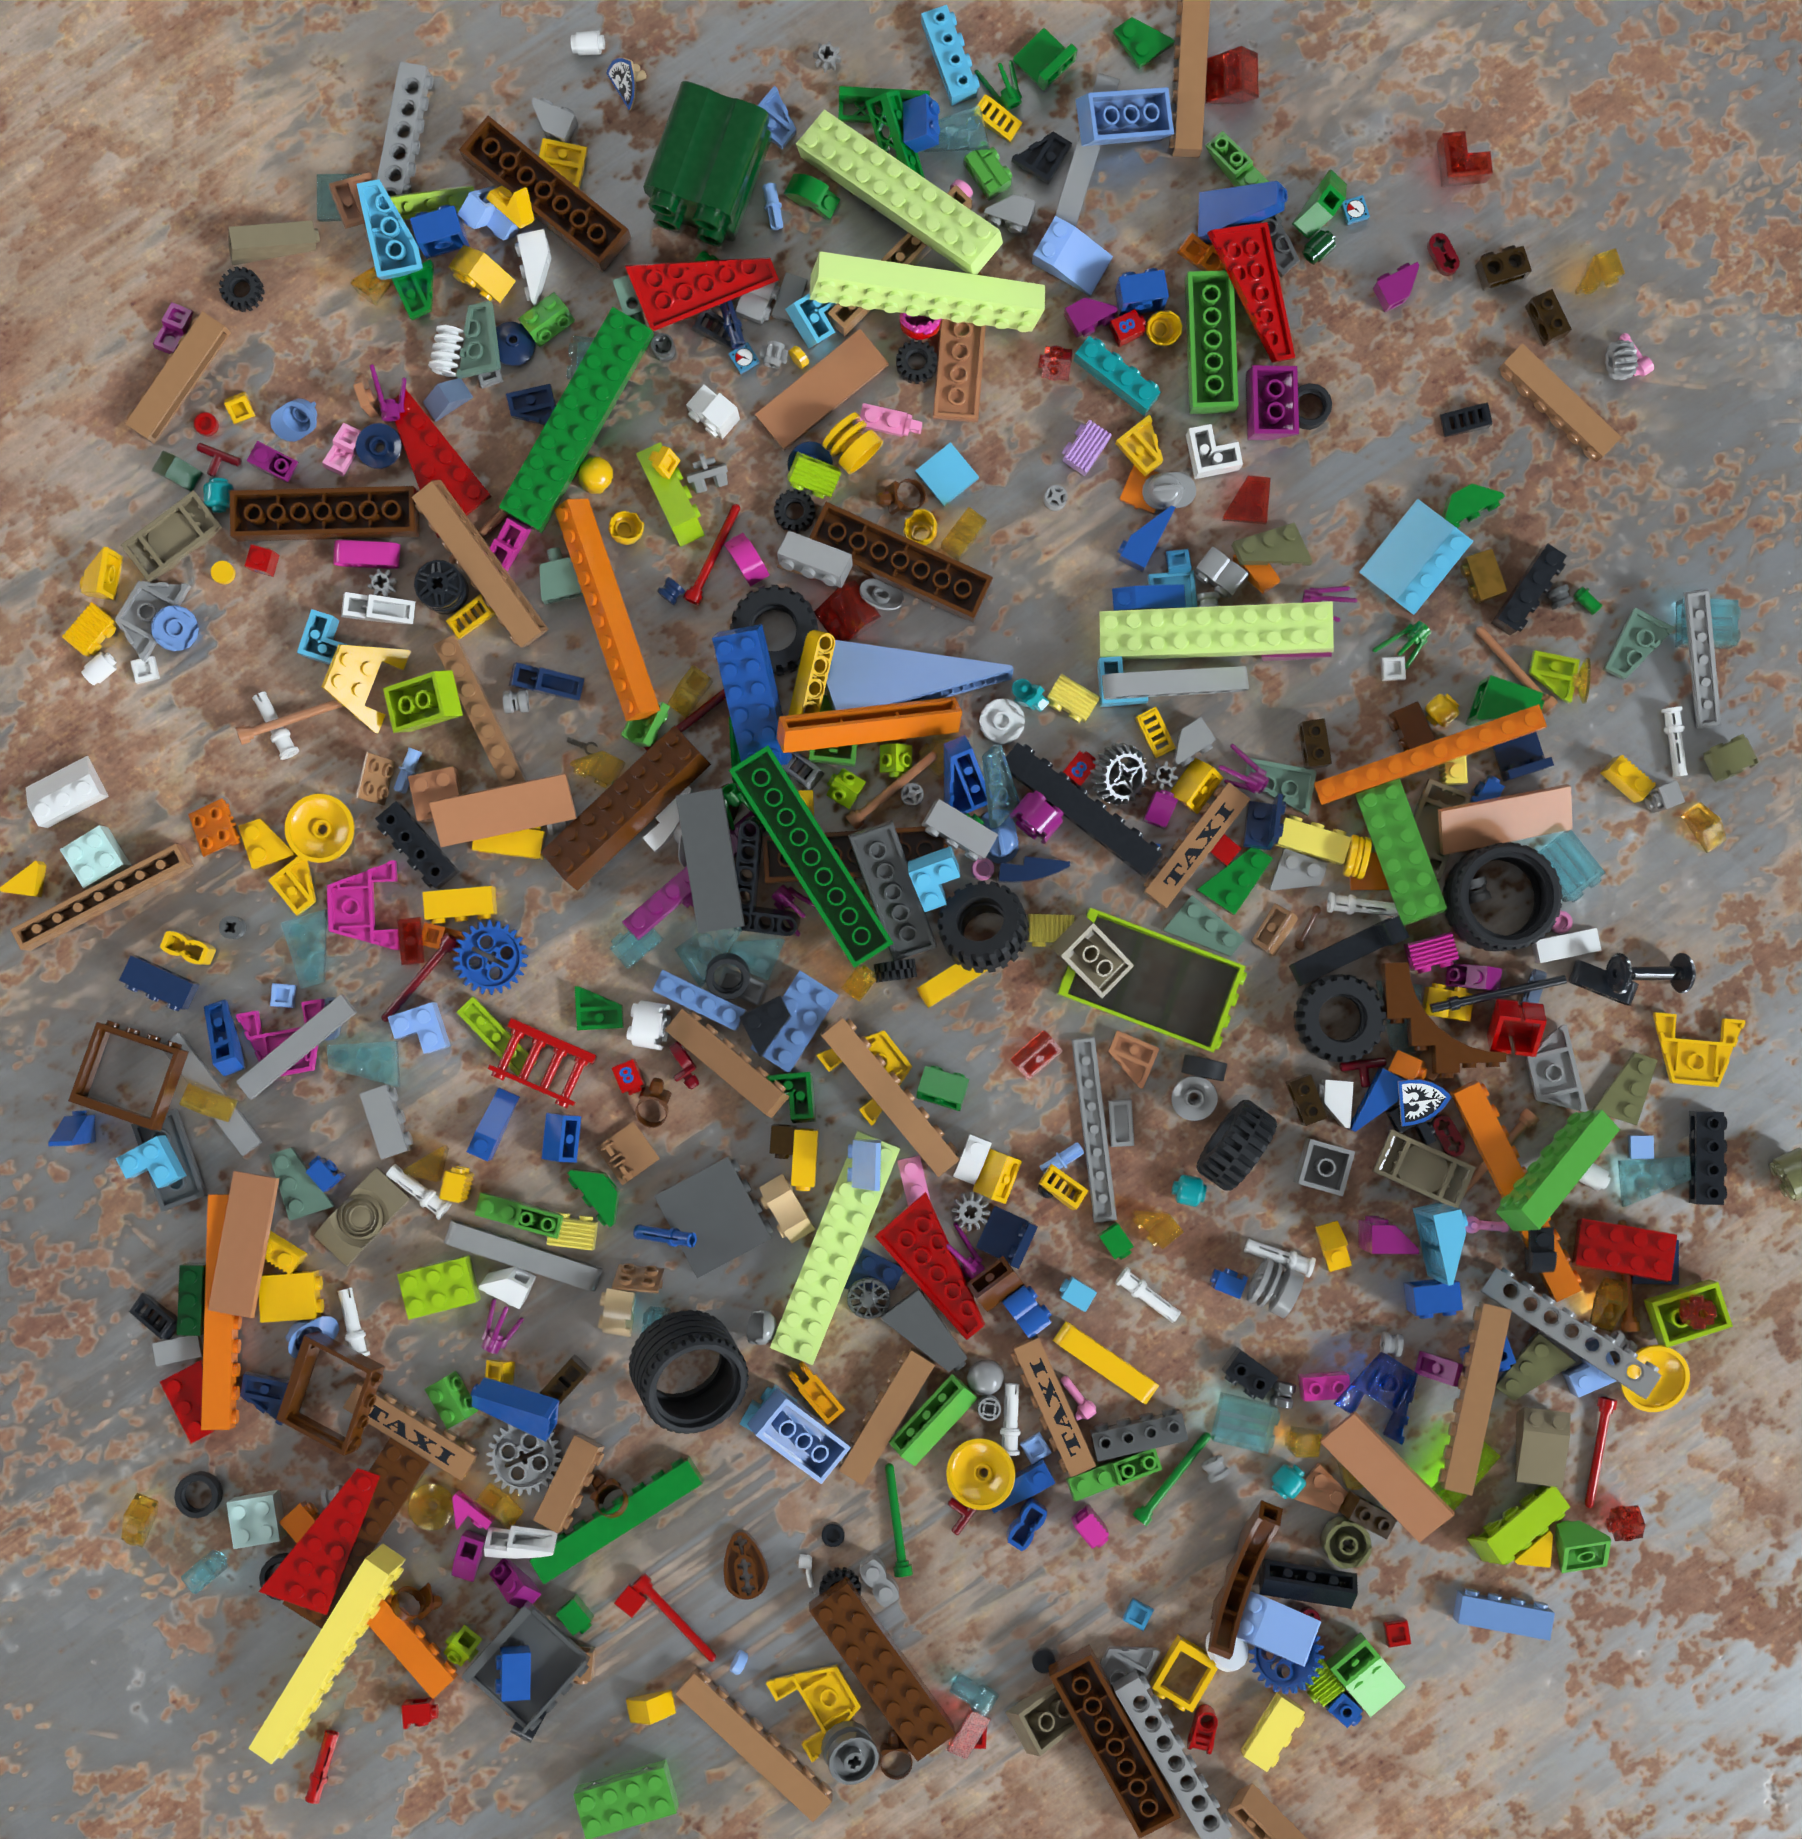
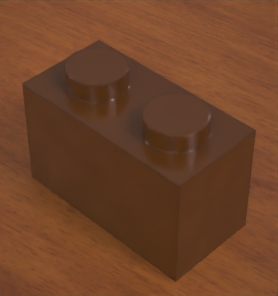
M1418 701L1389 714V726L1393 732L1396 731L1399 737L1397 741L1398 746L1402 752L1436 740Z
M1002 1256L967 1282L966 1285L988 1312L1023 1286L1024 1283L1004 1256Z

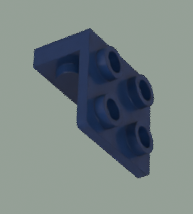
M1537 732L1492 747L1503 782L1554 766L1552 757H1544Z
M1278 793L1272 804L1256 801L1248 802L1243 847L1271 850L1273 845L1278 843L1284 828V824L1280 823L1281 815H1284L1286 801H1282L1283 794Z
M994 1206L976 1248L997 1258L1004 1256L1010 1266L1019 1269L1038 1226Z

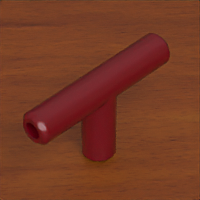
M199 443L196 447L198 452L213 457L207 471L209 476H216L221 461L237 467L241 465L242 460L239 457L203 443Z
M1382 1057L1341 1062L1339 1066L1341 1071L1359 1070L1361 1087L1365 1088L1370 1087L1368 1068L1384 1067L1387 1063L1386 1058Z
M952 1497L947 1504L958 1512L961 1517L951 1530L955 1535H959L977 1510L965 1507Z

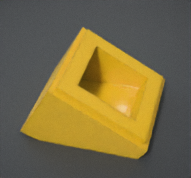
M246 392L224 400V405L234 424L255 416Z
M486 1360V1378L509 1385L514 1383L515 1362Z

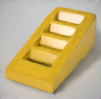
M986 94L973 111L974 120L1009 143L1023 124ZM986 107H988L989 110L984 115L982 112ZM995 112L997 113V115L992 121L990 117ZM1002 117L1005 118L1004 122L999 127L997 125L998 122ZM1009 122H1011L1013 125L1009 131H1004Z
M479 594L449 617L446 622L458 639H461L491 619L496 613L484 603L483 595ZM479 604H482V606H483V607L485 608V610L487 611L486 613L484 612V610L482 609V607H481ZM473 608H474V609L477 611V613L479 614V616H480L479 618H477L476 615L473 613V611H472ZM464 614H467L471 619V624L467 621ZM458 618L464 625L465 629L462 630V628L457 623L456 620Z
M1156 707L1135 717V721L1155 759L1176 749ZM1153 716L1155 720L1145 725L1143 721ZM1155 725L1159 726V729L1151 733L1148 732L1149 728ZM1160 733L1163 734L1164 737L1154 742L1152 741V737ZM1164 741L1167 742L1168 745L1162 747L1159 750L1156 749L1155 746L1163 743Z
M1050 1164L1039 1181L1043 1188L1071 1210H1077L1089 1191L1053 1164ZM1052 1173H1054L1056 1177L1052 1183H1047ZM1059 1179L1063 1180L1058 1189L1054 1188ZM1066 1184L1069 1185L1065 1194L1061 1193ZM1075 1190L1076 1192L1072 1199L1068 1198L1071 1192Z

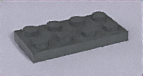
M178 1109L167 1112L161 1131L131 1124L138 1146L156 1136L166 1135L187 1175L167 1187L157 1188L149 1171H147L161 1212L207 1196Z

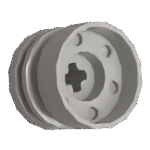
M1267 1257L1257 1268L1251 1279L1247 1301L1251 1303L1257 1301V1306L1262 1308L1270 1300L1268 1311L1284 1319L1296 1303L1303 1286L1304 1275L1291 1268H1288L1281 1275L1282 1264L1277 1262L1274 1265V1260Z

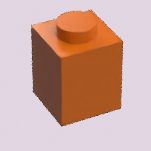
M1397 1050L1388 1071L1404 1080H1424L1427 1074V1064L1416 1057Z

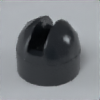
M1040 1184L1038 1185V1192L1043 1198L1053 1197Z

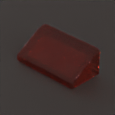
M421 917L397 919L401 965L425 963Z
M1044 1030L1010 1060L1029 1081L1063 1050Z
M971 1706L956 1730V1735L952 1737L947 1745V1751L967 1760L991 1718Z

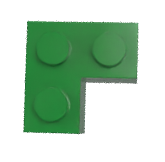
M811 1072L767 1076L772 1082L777 1080L786 1087L784 1092L790 1096L786 1101H789L790 1120L793 1124L816 1122L813 1076Z

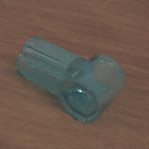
M962 1673L956 1676L949 1689L951 1693L969 1703L974 1711L985 1717L988 1716L999 1698V1694L984 1684L979 1685Z

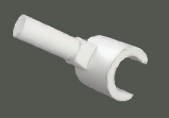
M800 1554L799 1568L806 1569L809 1588L814 1587L811 1569L812 1557Z

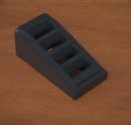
M709 309L700 312L691 330L733 350L731 341L726 340L728 332L724 330L722 336L717 335L721 326L725 323L723 317ZM705 317H706V318H708L709 320H708L706 326L703 327L701 324H702V322L704 321V319H705ZM716 322L717 325L714 331H710L712 323Z
M1488 402L1440 414L1444 437L1487 429L1492 425ZM1478 412L1481 414L1482 422L1479 420ZM1468 414H1472L1474 423L1472 425H1470ZM1459 416H1462L1464 427L1460 425ZM1449 418H1453L1455 425L1453 430L1451 429Z
M145 1293L139 1296L129 1311L161 1340L170 1339L177 1330V1316ZM147 1303V1304H148V1307L146 1308V1310H145L144 1313L142 1314L140 1311L142 1310V1308H143V1307L145 1306V1304ZM153 1310H155L154 1314L149 1319V1315ZM162 1316L160 1322L156 1324L157 1320Z

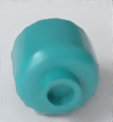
M224 478L209 479V482L203 486L204 504L212 508V512L225 513L226 509L230 508V491L234 490L233 485Z
M1181 1175L1178 1181L1173 1182L1171 1194L1175 1195L1177 1203L1196 1207L1200 1202H1204L1207 1185L1203 1184V1180L1199 1177Z
M1283 1464L1272 1476V1488L1285 1500L1288 1497L1294 1499L1306 1486V1480L1303 1478L1305 1473L1295 1464L1292 1467L1288 1464Z

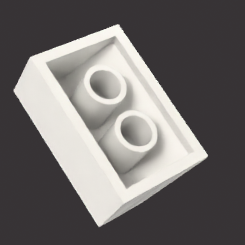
M88 756L26 787L27 805L37 825L49 828L109 797Z

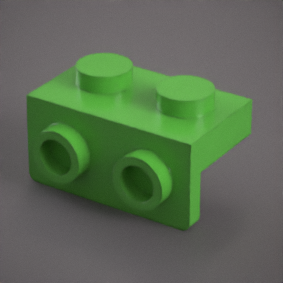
M555 292L545 297L518 318L539 347L575 322L574 317Z
M658 702L660 711L647 719L627 721L621 736L638 747H650L658 738L657 732L660 726L668 718L667 712L670 706L664 702Z
M457 1371L452 1372L424 1389L447 1429L464 1421L478 1411V1409L472 1407V1397Z

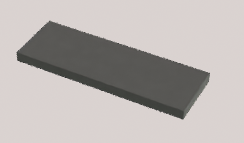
M719 788L677 795L676 801L698 933L745 926L723 789Z
M893 820L849 834L851 846L877 917L894 942L889 946L893 961L937 948L927 915L908 873V862Z

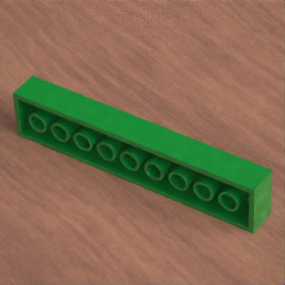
M611 308L499 505L503 512L543 533L555 512L554 509L559 505L654 337L652 329L618 309Z
M769 745L731 768L729 772L854 968L892 945L894 942Z

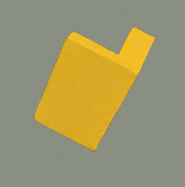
M1194 758L1170 792L1174 794L1173 798L1178 799L1189 810L1198 814L1224 777L1213 766Z
M990 1148L973 1191L1006 1204L1022 1161Z

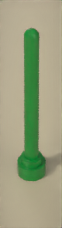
M1204 1432L1148 1503L1134 1511L1132 1515L1145 1526H1148L1152 1521L1153 1510L1211 1439L1210 1433Z
M888 1463L885 1465L897 1556V1561L893 1567L894 1577H907L913 1575L912 1564H909V1560H906L894 1466Z

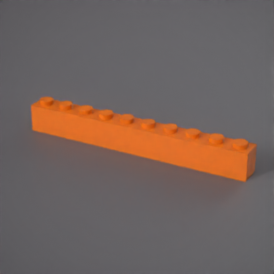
M567 499L554 510L626 721L647 719L660 711V707L589 499Z
M1538 704L1315 782L1314 785L1321 805H1325L1545 729L1547 725Z
M1473 1080L1451 1091L1450 1094L1487 1166L1501 1198L1511 1193L1515 1182L1523 1178L1528 1171L1525 1166L1521 1167L1517 1160L1520 1158L1516 1147L1514 1145L1511 1146L1507 1139L1510 1137L1508 1130L1504 1125H1500L1497 1119L1500 1116L1494 1104L1490 1105L1487 1099L1489 1092L1484 1083L1480 1084L1478 1081ZM1550 1217L1543 1226H1550L1548 1222L1551 1220ZM1554 1228V1249L1557 1252L1556 1268L1554 1272L1539 1274L1550 1297L1559 1302L1582 1291L1579 1285L1582 1281L1577 1271H1572L1569 1265L1571 1258L1566 1249H1561L1558 1243L1561 1241V1238ZM1518 1231L1525 1246L1529 1247L1528 1231Z
M208 1194L201 1430H230L235 1428L239 1422V1410H236V1400H239L240 1397L237 1377L240 1375L241 1366L240 1363H237L238 1353L241 1351V1340L238 1339V1330L242 1326V1317L208 1310L229 1194Z
M304 1500L279 1523L293 1540L298 1543L319 1517L317 1514L319 1511L313 1503H307ZM390 1592L386 1599H382L378 1604L380 1606L378 1613L373 1619L370 1618L367 1624L429 1696L434 1699L458 1676L455 1672L457 1669L449 1660L445 1661L440 1655L441 1650L435 1643H430L424 1637L426 1633L419 1625H414L411 1621L401 1620L395 1615L391 1607L393 1595ZM400 1607L402 1611L409 1614L403 1607Z

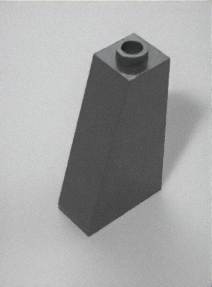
M919 1288L881 1315L885 1323L948 1372L953 1369L956 1372L966 1365L967 1354Z

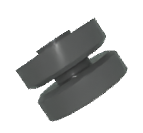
M843 1721L834 1725L826 1732L822 1740L821 1751L831 1775L838 1782L845 1785H856L866 1781L874 1773L879 1759L877 1748L868 1730L862 1724L855 1721Z

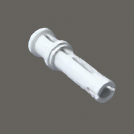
M266 692L258 693L260 697L257 695L252 697L265 722L278 719ZM280 727L270 731L272 734L270 740L276 744L281 760L293 757L299 752L298 747L294 746L290 738L291 733L289 730Z
M1682 706L1661 709V713L1664 714L1666 727L1664 732L1668 734L1673 777L1688 775L1682 732L1685 729L1681 720L1680 711L1683 710Z
M1330 892L1328 895L1327 912L1329 913L1340 911L1346 912L1347 915L1359 912L1393 917L1398 916L1394 903L1356 899V896L1352 894L1341 896Z
M394 1164L386 1174L387 1177L419 1200L422 1208L426 1207L433 1212L438 1220L444 1216L452 1204L449 1201L446 1202L439 1199L434 1189L429 1190L397 1164Z
M1250 1238L1247 1239L1244 1248L1245 1253L1264 1259L1268 1257L1274 1260L1275 1263L1279 1262L1284 1265L1285 1269L1291 1268L1305 1274L1308 1278H1310L1316 1262L1314 1257L1307 1258L1298 1255L1294 1250L1286 1252L1251 1240Z
M1126 1267L1118 1276L1115 1284L1121 1285L1131 1292L1133 1298L1139 1297L1171 1323L1177 1320L1181 1311L1151 1290L1144 1279L1140 1280L1132 1274L1130 1268Z
M348 1288L337 1291L347 1330L345 1341H348L349 1348L368 1356L370 1351H367L364 1340L366 1333L364 1330H361L353 1289Z
M1005 1383L1004 1422L1000 1434L1002 1435V1447L1010 1456L1020 1455L1018 1436L1021 1431H1019L1017 1423L1020 1385L1018 1383Z

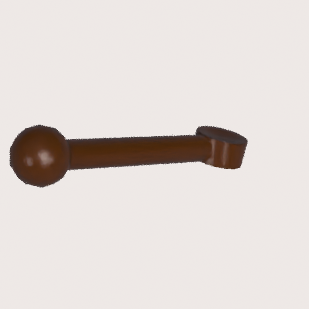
M1320 906L1312 908L1313 913L1300 940L1295 942V948L1302 949L1304 947V940L1317 914L1321 913Z

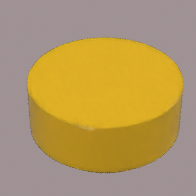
M793 346L788 350L790 358L797 367L803 369L809 364L808 357L800 347Z
M218 561L211 568V576L219 584H229L235 578V568L227 561Z

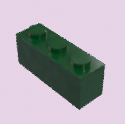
M187 1262L179 1265L177 1335L201 1336L204 1334L206 1263Z

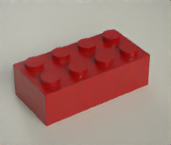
M1581 1218L1577 1222L1572 1265L1668 1282L1672 1279L1677 1234Z

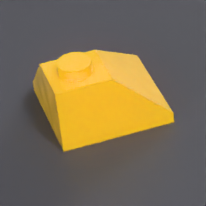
M103 547L85 569L84 576L80 579L81 593L88 597L115 601L123 556L109 547Z

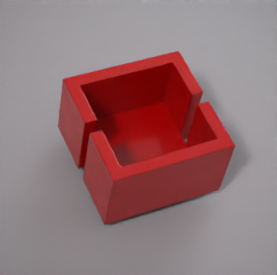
M1497 999L1487 1032L1489 1051L1511 1054L1510 1036L1512 1037L1515 1055L1536 1057L1547 1022L1544 1005L1530 1002H1522V1005H1518V1001Z

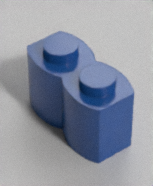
M1023 1285L1005 1298L1002 1303L1028 1338L1031 1339L1052 1323L1049 1319L1052 1314L1044 1304L1039 1306L1035 1299L1038 1295L1032 1287L1028 1286L1026 1288Z
M1031 1497L1022 1505L1019 1517L1010 1524L1007 1530L1008 1543L1020 1551L1025 1550L1031 1544L1034 1531L1044 1524L1047 1517V1510L1043 1504Z

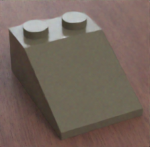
M1083 914L1050 946L1101 998L1134 967L1131 961Z
M1524 1407L1516 1412L1515 1482L1563 1487L1570 1442L1571 1413Z
M1053 1683L1022 1699L1005 1712L1026 1753L1041 1756L1078 1728Z

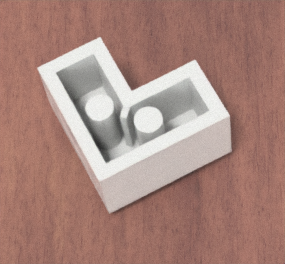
M703 385L686 404L689 417L696 423L701 421L706 426L705 430L713 437L718 435L722 440L740 420L737 407L721 393L716 395L706 385Z
M1212 424L1188 429L1186 439L1195 479L1240 470L1243 462L1239 442L1216 446Z

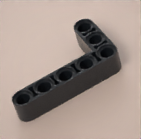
M750 816L739 827L736 857L739 894L741 891H746L751 898L750 900H744L740 896L742 912L747 915L749 921L744 922L745 926L736 927V929L791 936L800 926V917L796 912L756 906L763 824L756 816ZM746 824H753L756 827V833L748 832ZM745 846L753 848V856L745 853ZM742 869H749L752 872V877H745ZM761 917H768L771 920V924H763ZM783 920H791L794 924V927H786L783 923Z
M1400 916L1391 917L1289 965V968L1298 986H1302L1382 947L1399 943L1409 938V934Z

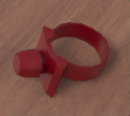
M676 1041L669 1046V1049L683 1070L674 1075L675 1077L673 1078L676 1082L683 1078L685 1080L683 1083L692 1090L699 1085L697 1076L691 1073L697 1067L683 1046Z

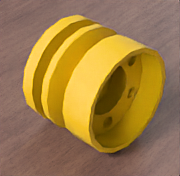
M856 412L839 421L822 443L826 450L831 449L830 455L832 457L843 453L838 463L848 474L856 472L866 464L883 444V440L872 429L862 434L867 423L864 420L860 421L861 417Z

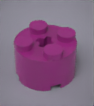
M1035 791L1033 794L1027 793L1010 813V817L1012 819L1015 816L1017 819L1015 824L1025 834L1034 840L1039 837L1042 839L1040 843L1045 844L1063 823L1061 817L1064 813L1054 805L1051 807L1045 802L1046 798L1044 795Z

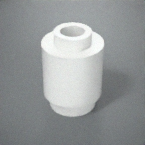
M583 31L571 35L573 54H578L579 56L600 55L602 50L605 49L604 35H600L599 31Z
M100 652L84 666L85 669L81 673L92 685L104 681L117 669L115 666L117 661L110 653L104 654Z
M1593 1163L1579 1182L1599 1191L1600 1189L1604 1190L1608 1186L1611 1178L1608 1177L1609 1171Z

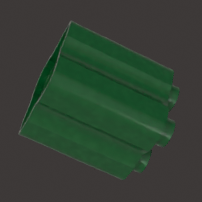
M682 81L643 185L645 194L650 197L648 202L649 208L655 214L654 223L673 232H678L681 224L698 229L696 237L699 240L716 247H721L724 240L735 241L772 140L771 132L767 128L769 124L768 112L762 107L747 101L719 94L707 87L689 81Z

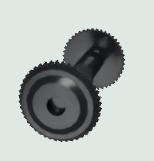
M1617 953L1610 958L1607 964L1606 980L1611 990L1616 994L1626 993L1630 988L1632 980H1669L1675 991L1686 993L1694 985L1696 968L1691 957L1685 953L1676 954L1671 959L1670 966L1632 967L1625 954Z

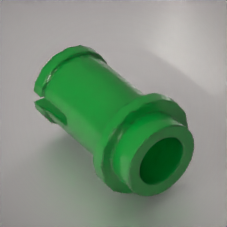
M1582 586L1573 594L1574 601L1579 602L1591 615H1594L1603 605L1588 592L1589 588L1585 589Z

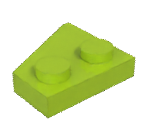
M1535 650L1532 653L1529 675L1565 703H1571L1580 659Z

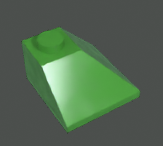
M1580 1520L1572 1522L1563 1521L1556 1524L1555 1542L1561 1573L1607 1566L1611 1546L1610 1536Z

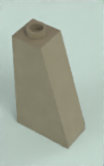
M312 220L232 226L228 229V246L232 265L315 251L316 243L320 242L318 228H314Z

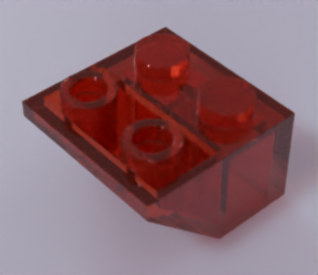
M1239 46L1207 58L1206 104H1242L1259 98L1258 53Z
M855 580L843 585L842 588L839 587L814 611L816 617L827 632L833 635L835 640L851 642L881 618L876 608L868 604L861 597L859 592L860 586Z

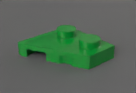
M1133 17L1113 30L1114 36L1138 69L1165 52L1175 43L1173 38Z
M431 259L422 263L423 269L391 278L412 321L432 312L434 265Z
M575 986L577 1031L624 1028L622 1004L580 986Z

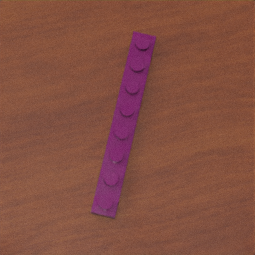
M752 811L734 825V831L729 829L733 857L737 856L739 827L746 818L755 816ZM746 824L748 832L756 833V827L753 824ZM687 866L622 921L625 928L637 940H640L692 895Z

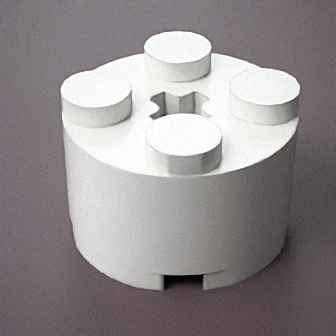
M643 1000L638 1004L634 1003L631 1009L633 1022L632 1026H629L627 1030V1040H631L633 1046L662 1050L664 1046H660L661 1042H666L669 1035L665 1029L671 1023V1016H667V1010H671L670 1005Z

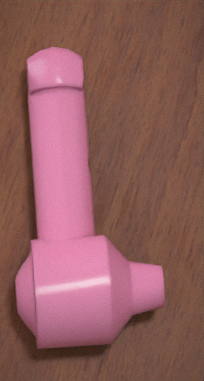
M1627 333L1621 334L1619 340L1633 342ZM1637 349L1638 367H1636V374L1633 377L1637 375L1644 377L1654 370V365L1649 357H1643Z
M1466 1216L1468 1226L1465 1229L1466 1232L1471 1234L1478 1232V1230L1501 1231L1505 1233L1510 1229L1505 1221H1480L1474 1216Z
M1063 1376L1060 1382L1078 1404L1074 1417L1077 1420L1090 1419L1097 1413L1096 1406L1092 1401L1083 1397L1068 1376Z

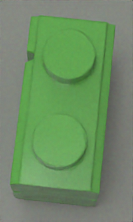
M984 143L964 157L963 165L987 200L990 201L1010 188L1012 173L1006 165L1002 166L998 161L1000 157L994 147L989 148L987 143Z

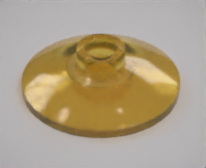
M1585 658L1579 673H1573L1572 687H1577L1582 704L1587 703L1591 678L1590 658Z
M429 1483L420 1486L409 1499L408 1512L411 1520L423 1530L434 1531L443 1528L454 1515L453 1496L448 1489L439 1484ZM432 1501L437 1504V1508L431 1509L429 1503Z

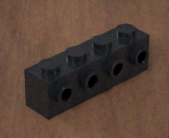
M1549 543L1543 546L1491 624L1509 636L1517 632V630L1521 632L1528 622L1525 618L1529 612L1534 613L1541 602L1538 599L1541 594H1546L1552 587L1553 582H1551L1553 576L1555 574L1558 576L1564 569L1566 564L1563 561L1567 555Z
M395 801L375 818L379 823L377 828L384 836L389 834L394 840L391 843L400 854L404 852L409 858L407 863L415 871L417 869L420 870L424 875L421 879L429 888L440 889L460 872L400 802Z
M1689 1111V1203L1696 1205H1724V1200L1727 1198V1188L1724 1186V1176L1727 1175V1165L1724 1163V1153L1727 1152V1142L1724 1139V1130L1727 1129V1118L1724 1116V1112Z
M1265 1559L1259 1573V1595L1352 1609L1358 1595L1357 1573Z

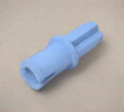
M767 183L762 187L766 202L764 209L768 213L771 230L783 228L780 210L782 203L778 199L776 183Z
M408 747L402 767L399 766L400 772L393 787L395 791L402 794L407 793L409 787L408 776L416 775L415 769L422 752Z
M1078 1142L1074 1143L1061 1153L1056 1152V1156L1040 1165L1042 1171H1045L1050 1164H1053L1058 1169L1067 1168V1164L1083 1155L1084 1151Z

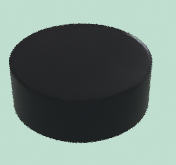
M830 1522L824 1526L821 1537L827 1546L837 1547L844 1541L845 1531L839 1523Z
M1047 1648L1036 1650L1032 1656L1033 1667L1039 1673H1049L1048 1666L1056 1662L1053 1652Z

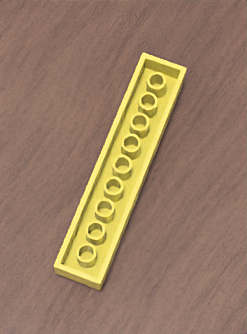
M382 1543L364 1559L248 1749L270 1764L278 1758L283 1759L289 1749H293L300 1739L298 1734L300 1731H304L311 1721L309 1716L312 1712L315 1713L323 1700L320 1698L330 1690L334 1684L332 1679L344 1668L346 1663L343 1661L357 1647L356 1640L358 1637L361 1638L368 1629L369 1625H367V1622L378 1613L380 1609L378 1604L382 1599H386L392 1590L390 1585L402 1574L404 1569L401 1566L406 1560L404 1557Z

